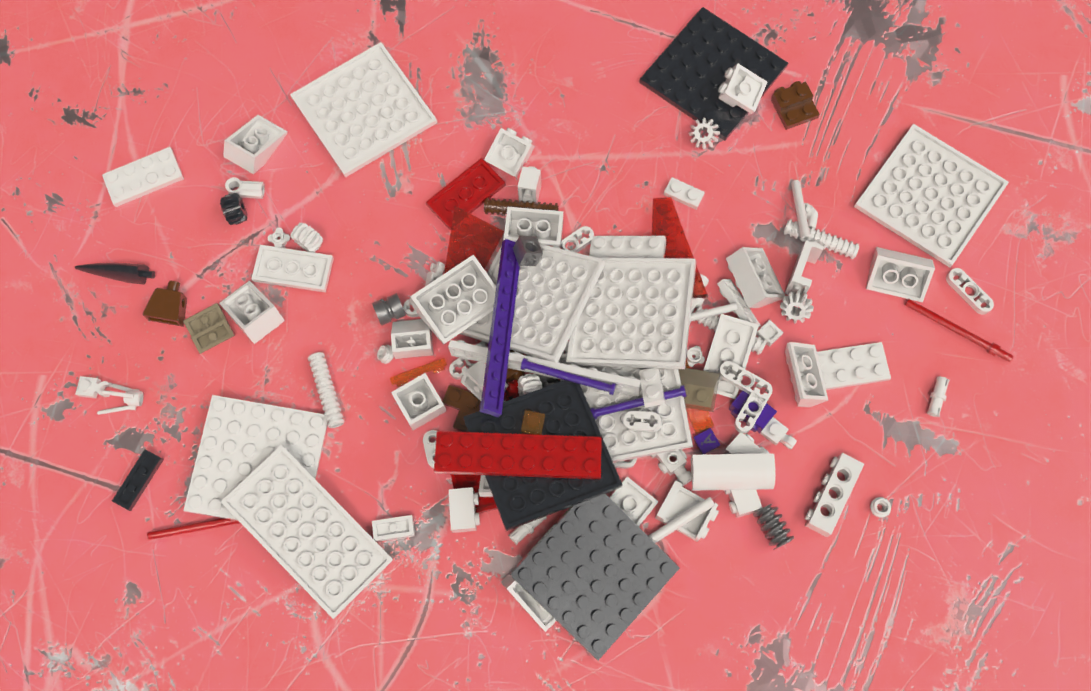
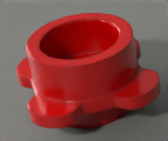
M518 381L507 382L508 387L505 391V397L510 400L519 396Z

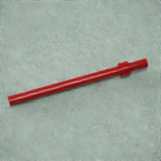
M910 299L907 300L905 306L988 350L987 353L993 356L997 355L1008 362H1011L1014 356L1000 349L1001 346L994 342L991 344Z
M225 518L147 532V538L152 540L239 524L240 522Z

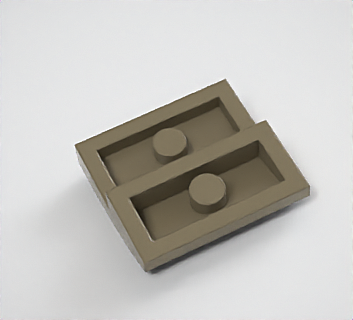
M218 303L183 321L200 354L235 336Z

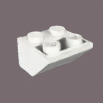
M422 319L392 323L391 343L395 359L433 355L432 331Z

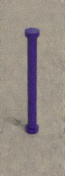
M523 358L521 363V370L536 371L607 391L610 395H614L615 383L608 384L530 362L526 358Z
M681 385L680 388L664 392L665 400L679 396L687 397L684 385ZM642 397L595 409V407L590 409L594 419H597L599 416L643 406L644 400Z

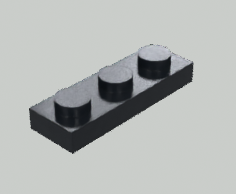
M144 449L112 502L132 511L164 459Z

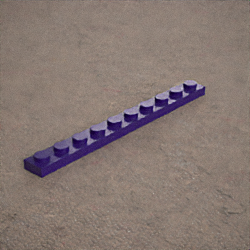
M508 239L502 242L480 412L496 417L502 414L520 268L513 251L516 242Z

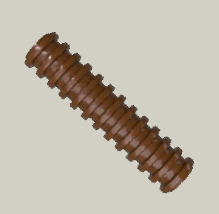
M486 198L484 202L485 214L491 213V215H494V213L499 215L501 213L505 216L508 207L558 211L559 209L558 203H555V205H552V203L546 204V202L543 204L541 202L535 203L534 201L532 203H529V201L524 203L522 200L520 202L518 200L512 202V200L506 201V199H503L501 201V199L495 200V198H492V200Z

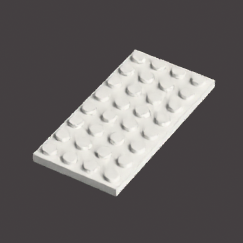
M282 445L221 501L236 519L333 619L393 561L386 551Z

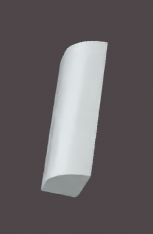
M774 453L692 455V491L774 489Z

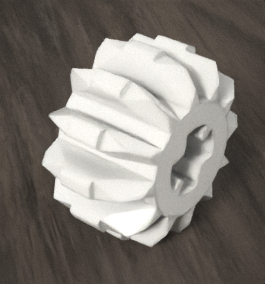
M703 118L701 124L699 120H696L698 126H690L694 130L689 132V136L693 137L690 140L691 143L697 142L695 145L697 148L701 144L703 149H706V144H709L712 148L713 144L711 141L718 142V139L714 136L720 135V131H715L718 125L714 124L712 126V119L707 123L706 118ZM707 130L709 135L707 137L704 135V138H702L700 132Z
M299 223L291 233V238L294 242L308 252L315 253L323 243L322 236L306 223Z
M799 290L796 295L792 291L789 292V295L784 296L783 302L780 304V308L783 309L781 311L782 316L787 315L786 320L793 319L794 324L797 323V320L803 323L805 318L809 319L811 317L810 312L814 309L813 305H811L813 302L812 298L807 299V293L800 295Z
M536 374L521 376L518 379L517 386L519 396L541 389L542 382L539 376Z

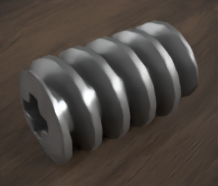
M772 504L753 513V516H760L757 523H764L761 531H769L765 538H772L769 545H776L775 549L789 543L795 537L787 536L790 528L783 529L786 521L779 522L783 515L775 514L779 508L771 507Z

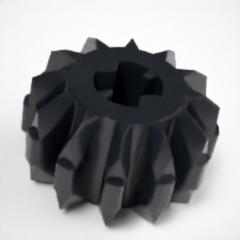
M228 194L221 198V210L230 225H237L247 220L246 208L239 194Z

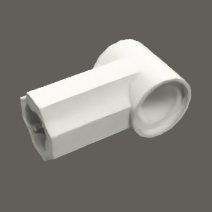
M233 177L225 183V188L229 194L237 193L241 198L263 199L265 194L264 182L240 181V179Z

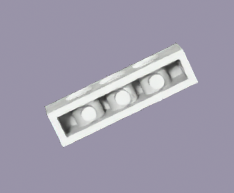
M844 453L833 458L830 464L832 470L830 474L825 475L821 483L824 487L814 497L813 502L816 504L813 510L810 508L805 516V520H807L806 527L825 537L832 535L864 463ZM837 472L844 474L845 481L838 479ZM830 489L837 493L836 499L830 497ZM821 507H825L828 509V516H824L821 514Z

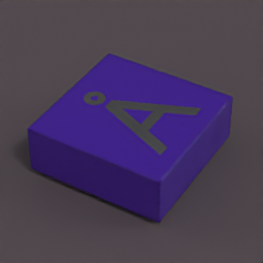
M711 428L693 437L702 455L720 447V443Z

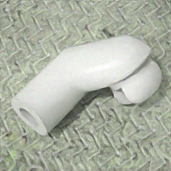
M804 203L809 228L814 227L815 230L818 212L809 203Z

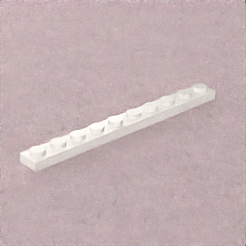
M450 340L448 348L451 356L486 363L488 348L481 344H468L462 340ZM509 352L507 368L557 378L528 369L521 370L522 360L526 358L530 362L608 384L615 383V391L636 396H639L641 392V380L632 376L623 377L613 372L604 373L594 368L586 369L575 364L555 363L536 356L529 357L518 352Z

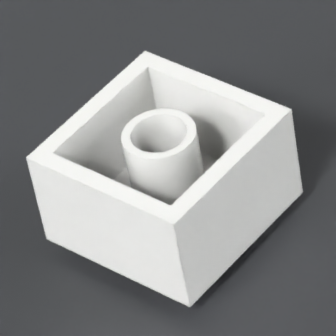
M426 373L391 392L412 430L419 428L447 411Z

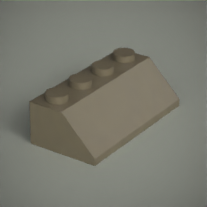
M688 368L679 369L681 384L685 386L687 397H684L686 408L713 412L720 373Z

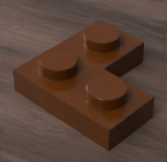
M449 385L442 402L446 406L459 410L453 428L462 432H468L463 417L480 411L481 401L473 393Z

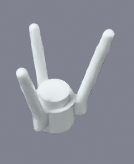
M110 383L113 385V388L126 392L103 390L102 394L124 397V403L128 406L101 410L97 414L136 410L137 406H142L143 392L139 389H131Z

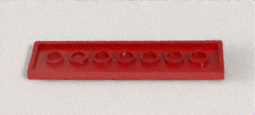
M437 431L434 473L601 479V437Z

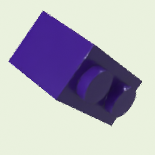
M744 391L739 394L729 408L735 418H737L750 396ZM750 402L748 404L750 411L756 412L759 410L757 403ZM766 403L751 430L761 433L777 411ZM746 415L743 421L747 423L750 416Z

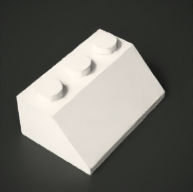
M508 207L503 241L508 239L516 242L519 236H536L540 245L560 246L564 212Z
M742 247L726 258L728 268L733 273L736 286L740 289L743 301L748 308H760L783 299L785 294L763 248Z
M876 247L870 265L866 289L923 302L935 271L934 262L931 259Z
M795 342L787 343L785 349L786 362L789 367L798 407H813L828 401L815 345Z

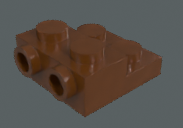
M796 81L789 88L779 87L773 93L771 102L786 130L818 119L820 116L812 100L814 96L807 82L801 83Z

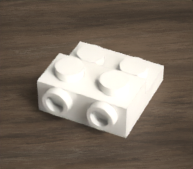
M740 64L735 65L733 68L730 67L724 75L727 78L726 81L718 89L720 93L719 99L732 107L738 105L752 114L758 106L767 81Z
M500 128L484 161L517 178L523 164L527 163L535 146L531 144L532 140L525 136L522 139L517 137V132L514 130Z

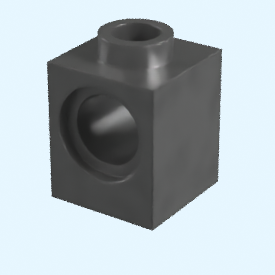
M519 236L513 247L519 266H536L543 255L536 236Z

